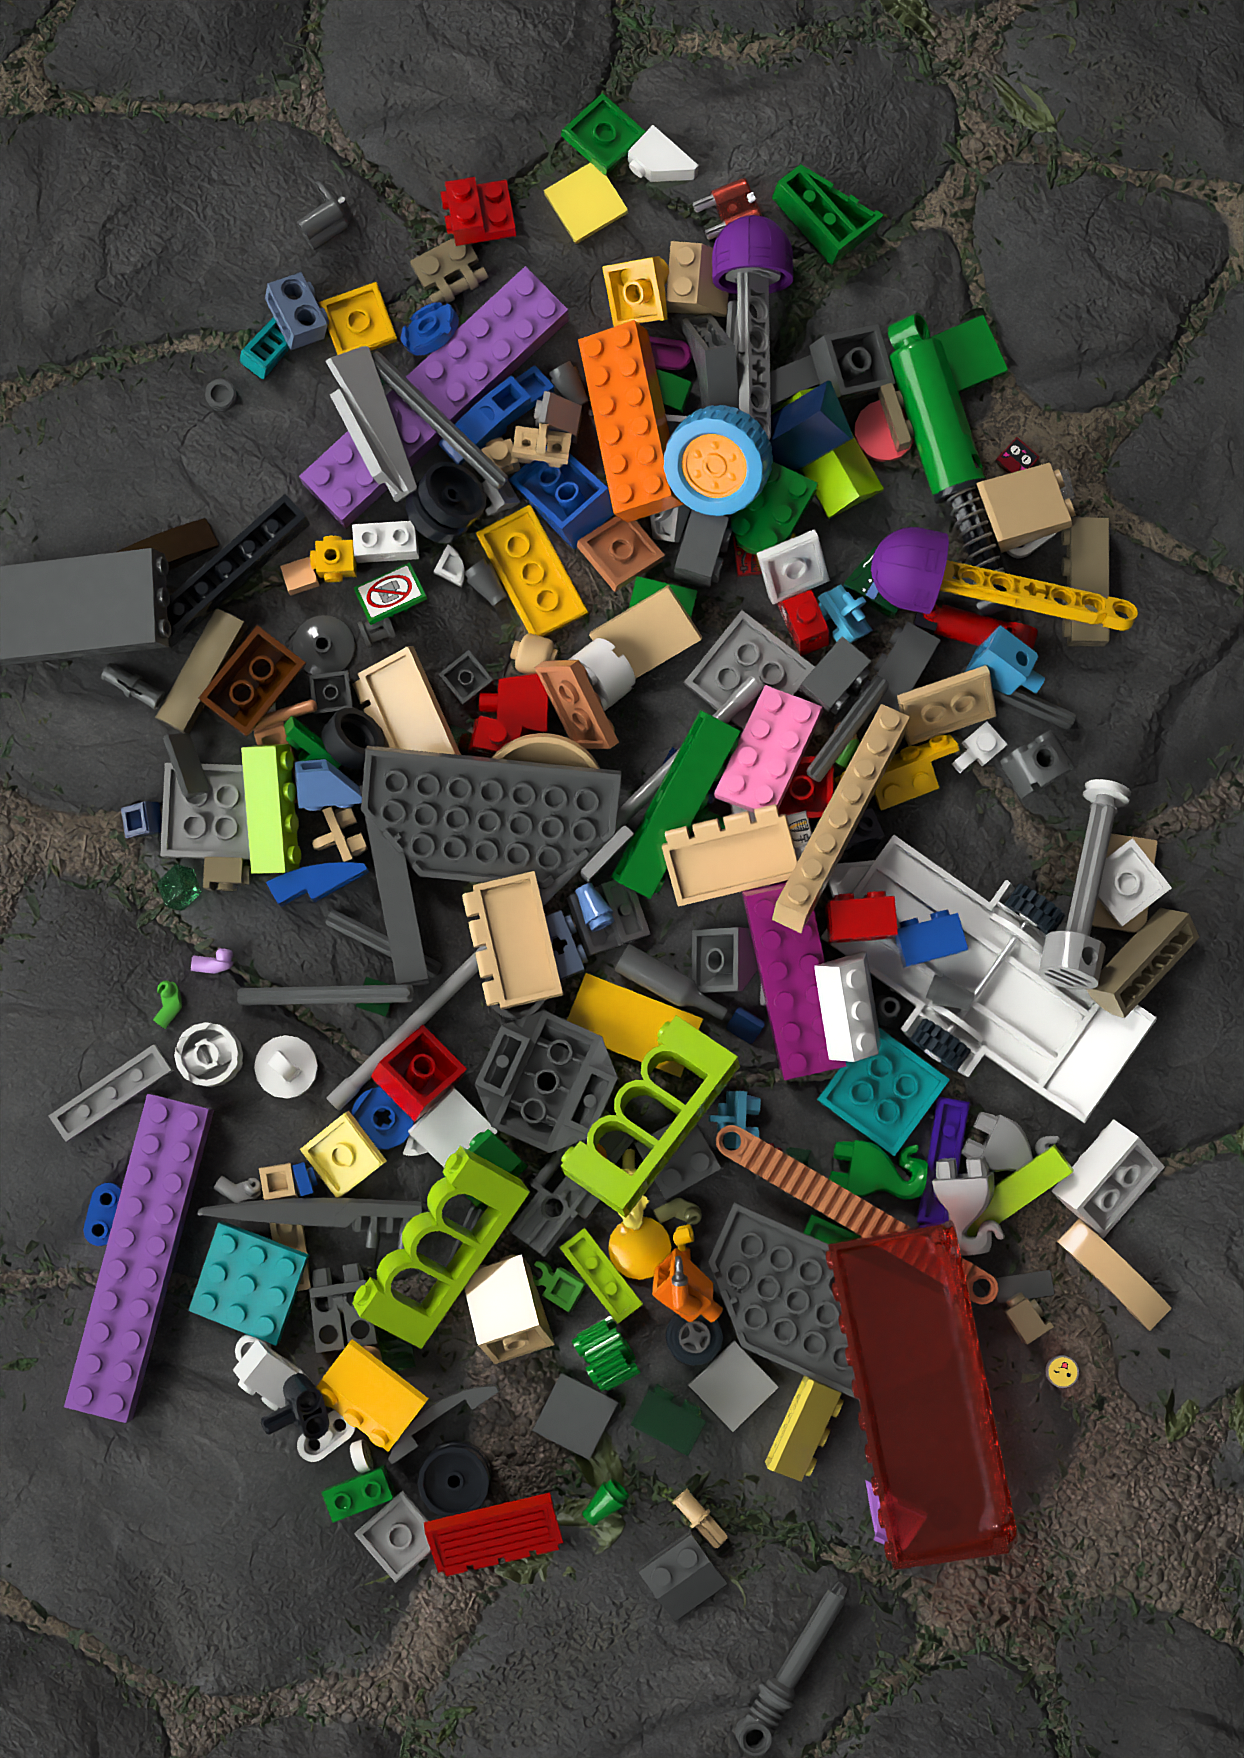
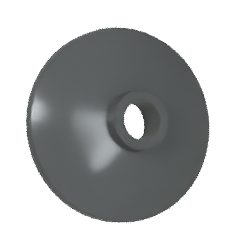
M322 615L310 618L298 628L293 639V653L306 662L303 670L311 675L343 671L352 661L355 652V641L351 630L344 622L332 616ZM321 639L327 640V648H317L318 641Z

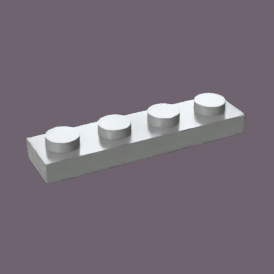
M153 1044L50 1114L49 1118L65 1142H69L171 1073L173 1069L157 1045Z

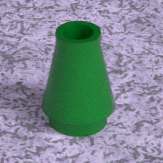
M611 1478L608 1482L604 1481L588 1506L582 1511V1515L591 1525L596 1526L600 1521L624 1507L629 1494L617 1480Z

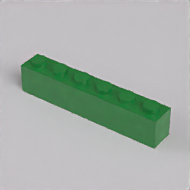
M700 710L611 876L614 880L651 899L654 893L656 894L660 891L665 880L663 875L667 869L662 850V844L667 843L665 831L687 826L689 834L692 832L693 819L697 811L702 810L709 799L708 791L711 785L720 779L724 771L723 763L728 754L731 755L738 746L739 730Z

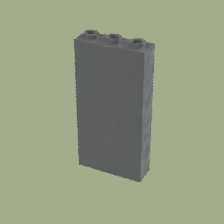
M153 548L0 566V666L169 647L168 638L171 636V625L167 617V606L170 604V595L166 588V575L169 571V565L165 554Z

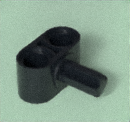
M297 1373L290 1376L283 1386L286 1406L262 1417V1428L266 1434H271L294 1423L309 1440L320 1439L329 1428V1418L323 1396L306 1375Z

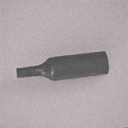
M631 944L625 949L614 970L676 1006H696L711 1013L720 1020L724 1018L728 1010L704 996L698 990L692 978Z

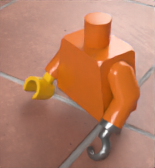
M690 1224L679 1226L673 1235L674 1243L678 1248H675L654 1270L652 1295L688 1322H693L701 1314L712 1323L720 1316L723 1308L713 1300L712 1281L691 1262L690 1248L686 1247V1243L694 1242L692 1226Z

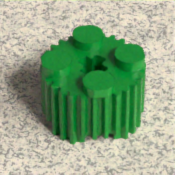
M612 1316L578 1333L577 1337L572 1339V1343L579 1356H583L587 1364L590 1363L586 1367V1371L594 1385L597 1384L601 1392L604 1390L609 1391L641 1373L640 1368L634 1362L636 1357L630 1345L623 1338L622 1334L618 1333L616 1329L618 1325Z

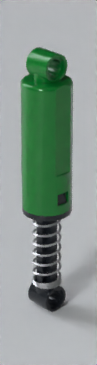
M915 313L888 326V337L893 348L896 350L890 355L889 362L897 389L901 392L904 400L907 420H910L913 427L914 441L934 502L936 504L947 503L953 507L950 515L957 519L954 527L961 531L958 539L965 543L962 551L968 552L969 557L966 559V562L972 566L1005 573L1003 571L1004 568H999L997 559L1000 556L995 557L993 551L996 544L991 545L989 536L992 535V532L988 533L985 526L989 521H984L981 514L985 509H980L977 502L981 497L975 496V493L979 492L976 483L987 479L942 342L936 338L930 339V330L927 322L921 314ZM993 585L994 588H996L997 590L1007 591L1006 588H1004L1001 585ZM974 598L980 613L986 617L1012 607Z

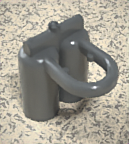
M321 181L315 182V186L326 202L297 221L303 237L313 250H316L349 226V221L353 218V213L350 210L352 206L350 203H347L345 197L342 196L336 200Z

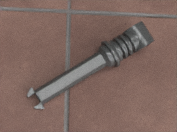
M838 1581L832 1590H827L776 1677L768 1678L766 1683L761 1682L759 1685L761 1691L759 1696L761 1699L756 1698L754 1703L757 1706L752 1705L750 1708L753 1713L748 1712L737 1723L735 1736L741 1748L747 1754L760 1756L766 1753L770 1748L772 1735L775 1732L773 1726L778 1727L779 1722L777 1719L782 1720L784 1717L781 1712L786 1713L788 1709H792L796 1705L793 1701L795 1698L794 1688L846 1602L844 1597L847 1588ZM753 1729L761 1730L760 1737L756 1741H746V1735L749 1731Z

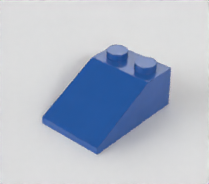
M570 453L568 465L563 464L561 468L550 467L544 461L534 460L530 464H525L508 479L549 526L573 549L577 548L579 539L603 525L614 515L609 488Z

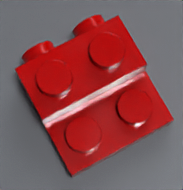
M475 177L445 182L446 191H440L443 210H450V215L444 216L447 234H454L456 246L516 236L507 180L476 185Z

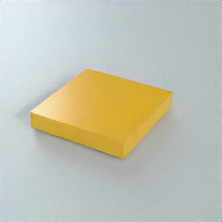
M377 282L318 302L320 308H324L329 320L327 327L337 355L362 346H368L370 351L398 341Z

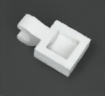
M986 721L962 742L967 751L958 757L952 765L959 773L964 771L975 760L981 766H984L1005 748L1007 743Z

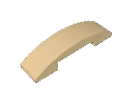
M291 1163L259 1168L264 1200L299 1198ZM269 1223L273 1241L308 1254L304 1225ZM309 1260L307 1261L297 1291L311 1288Z
M1080 1219L1058 1239L1057 1242L1101 1282L1147 1330L1151 1331L1172 1309L1143 1277Z

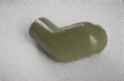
M676 1198L653 1210L660 1224L676 1217L690 1225H695L702 1218L699 1206L683 1198Z

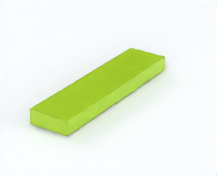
M1055 1144L995 1185L994 1195L990 1204L968 1228L967 1235L969 1237L977 1236L978 1228L984 1221L994 1220L998 1224L1073 1173L1074 1169Z

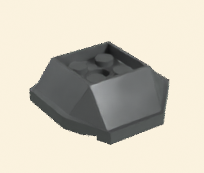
M543 1010L501 1025L475 1082V1086L491 1127L551 1153L587 1139L591 1126L601 1117L618 1077L602 1036ZM543 1073H551L556 1078V1085L550 1091L541 1090L538 1086V1079Z

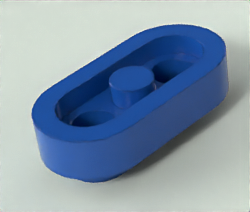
M104 1183L97 1186L91 1196L83 1231L86 1240L95 1246H104L108 1243L122 1190L120 1186L114 1183ZM105 1193H109L112 1196V1202L109 1205H105L102 1202V1196ZM97 1224H101L104 1227V1234L102 1236H97L94 1232Z

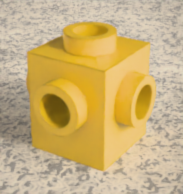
M325 536L323 541H315L316 550L310 551L311 569H316L319 578H324L325 582H341L343 577H357L353 540H342L340 536Z

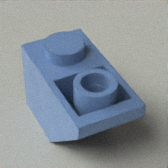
M326 759L294 762L296 798L299 808L316 811L322 809L323 806L336 805L339 808H350L355 804L362 803L359 786Z

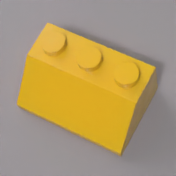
M353 1339L316 1386L323 1396L325 1406L333 1408L344 1417V1420L350 1426L357 1427L369 1437L373 1444L383 1447L388 1452L429 1399Z

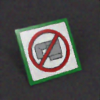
M410 562L354 587L370 625L387 617L393 618L394 614L403 610L407 612L409 607L427 600Z

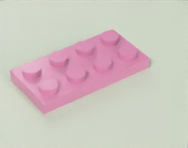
M765 685L739 739L738 746L733 752L715 790V798L753 813L754 809L776 804L779 809L823 713V706Z

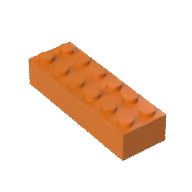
M633 320L578 339L613 513L628 523L684 505L673 493L664 472L663 458L666 445L670 439V433L648 331Z

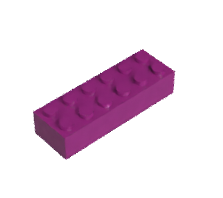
M787 881L742 891L779 1069L784 1080L846 1067L845 1061L831 1060L828 1056L814 968L815 965L825 963L814 910L802 933L772 920L776 902Z

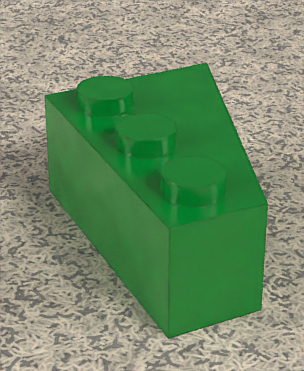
M800 164L778 181L772 199L824 258L833 265L876 232L884 214L877 210L875 212L858 203L859 199L852 195L848 197L835 189L833 183Z

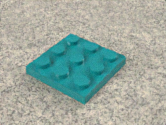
M879 1028L881 1041L879 1053L855 1062L845 1061L846 1067L839 1068L817 1098V1101L886 1152L895 1156L950 1079Z
M220 1221L212 1239L188 1311L277 1345L281 1340L309 1254L225 1221Z

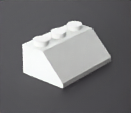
M867 951L815 965L829 1059L855 1062L878 1054L881 1041Z
M1113 1119L1073 1165V1173L1058 1182L1052 1192L1069 1210L1100 1237L1104 1238L1164 1169V1165L1137 1135Z

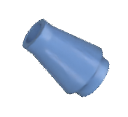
M592 883L584 884L575 890L586 927L590 926L592 932L602 930L615 921L612 916L614 911L596 891Z

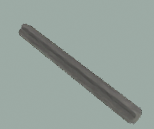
M376 351L372 354L379 377L497 490L507 483L508 476L380 352Z
M411 985L240 988L237 991V1002L240 1005L411 1002L414 998V989Z

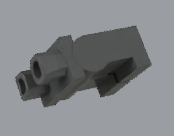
M360 1263L343 1265L345 1283L333 1285L331 1268L313 1270V1288H309L316 1353L345 1349L347 1341L349 1343L352 1339L361 1346L380 1343L376 1325L361 1318L352 1304L356 1291L367 1282ZM343 1317L345 1319L347 1338L344 1330Z

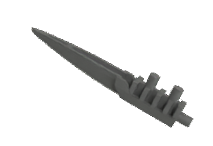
M289 1198L204 1207L198 1210L197 1215L254 1222L344 1228L352 1223V1231H367V1248H379V1233L386 1232L399 1233L398 1249H405L402 1244V1232L406 1224L414 1216L428 1211H422V1205L419 1201Z

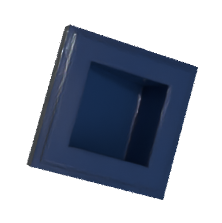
M144 801L121 808L126 839L162 832V816L159 802Z
M740 1007L733 1014L726 1029L745 1042L752 1044L765 1024L762 1020Z

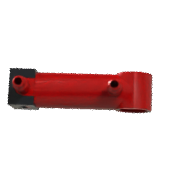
M939 599L936 600L930 614L916 612L913 622L915 626L931 635L937 634L975 646H980L999 626L1004 627L1032 650L1038 634V630L1032 626L1017 622L1007 623L944 605V601Z

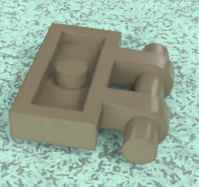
M454 238L410 261V265L425 291L435 285L437 286L439 291L429 295L432 303H449L455 300L454 296L467 289L474 290L479 287L478 283L489 278L484 267L474 272L470 270L469 267L479 262L478 257L470 244L456 246ZM461 273L463 278L450 285L446 283V279Z

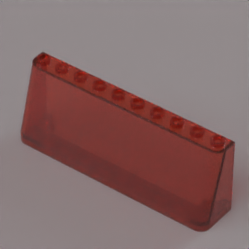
M941 1221L829 1244V1250L826 1251V1261L828 1268L833 1270L836 1281L832 1284L833 1296L836 1302H840L842 1315H839V1326L842 1334L847 1336L849 1347L845 1348V1355L848 1366H853L855 1379H852V1391L856 1399L859 1398L861 1411L858 1413V1420L861 1430L866 1431L868 1444H865V1455L869 1464L872 1463L874 1476L871 1478V1485L874 1495L879 1496L881 1508L878 1509V1520L880 1527L886 1530L888 1541H885L884 1549L887 1560L892 1561L893 1570L1010 1553L1018 1541L1017 1526L953 1221Z

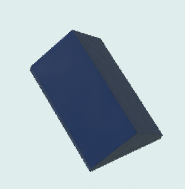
M831 381L824 382L771 415V437L769 442L772 446L773 462L794 472L799 471L854 438Z

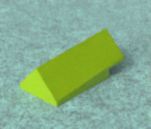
M816 387L797 392L771 412V415ZM855 437L800 469L803 476L818 483V489L815 494L829 519L884 491Z

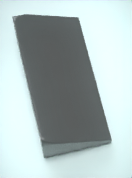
M188 733L165 735L163 740L182 795L191 799L208 793L209 786L191 735Z

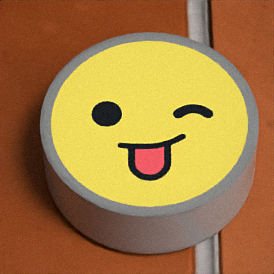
M1057 1355L1051 1358L1046 1365V1377L1056 1387L1068 1388L1078 1379V1365L1068 1356Z

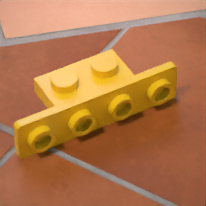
M950 734L934 736L927 743L906 747L900 753L893 756L874 793L877 805L881 811L939 789L931 761L960 750L958 743ZM845 771L842 773L841 776L835 778L837 786L841 781Z

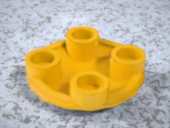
M644 1216L642 1219L644 1224L639 1230L636 1229L634 1231L631 1228H627L623 1222L618 1224L610 1235L608 1245L610 1260L615 1268L626 1277L638 1280L653 1277L655 1268L671 1253L670 1237L664 1227L654 1219Z

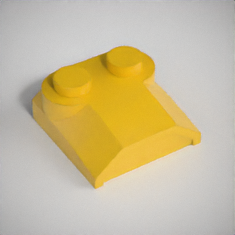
M655 256L602 267L614 327L633 320L638 323L667 320L664 285L668 281L669 268L662 258Z

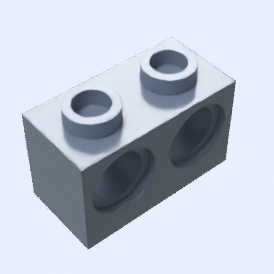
M302 272L267 283L265 300L290 350L324 339L326 328L329 325L326 311L324 308H319L315 300L316 294L311 282H306ZM287 295H294L298 299H289ZM300 321H307V322H309L311 325H310V326L302 325V324L300 323Z

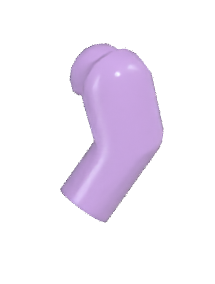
M218 949L216 958L193 955L191 971L215 974L228 970L234 963L232 961L233 952L229 949Z

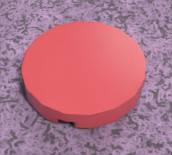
M880 400L866 406L860 412L855 422L854 436L864 455L876 462L901 459L910 450L914 442V438H911L909 449L896 451ZM901 409L904 419L907 420L905 410Z

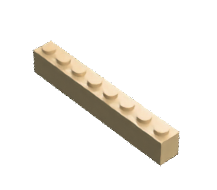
M883 704L880 705L776 902L772 920L802 933L904 737L910 716Z

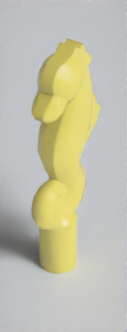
M627 1149L622 1155L621 1169L630 1176L637 1170L635 1168V1150ZM643 1195L626 1218L619 1214L623 1218L624 1226L635 1231L636 1229L639 1230L644 1224L642 1221L643 1213L649 1203L647 1197Z

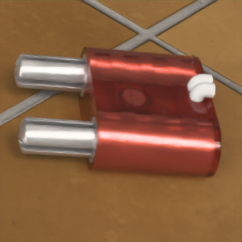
M745 177L710 191V196L693 202V208L696 212L715 205L722 221L721 224L705 230L708 240L718 237L726 225L740 217L749 215L762 216L756 198Z

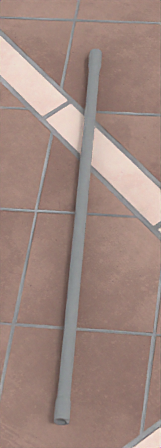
M750 676L713 717L727 724L763 690L762 685L754 677ZM679 749L617 810L615 834L656 794ZM606 843L600 844L584 860L556 878V881L546 889L539 888L542 905L544 906ZM486 946L479 947L350 1077L344 1079L326 1097L337 1110L340 1111L360 1091V1088L371 1078L379 1061L420 1026L424 1025L479 971L475 953L486 950Z

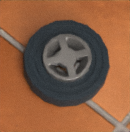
M675 1314L668 1324L666 1331L667 1346L672 1355L684 1364L693 1366L705 1364L713 1359L721 1349L723 1333L717 1319L710 1323L700 1314L693 1322H688L678 1314Z

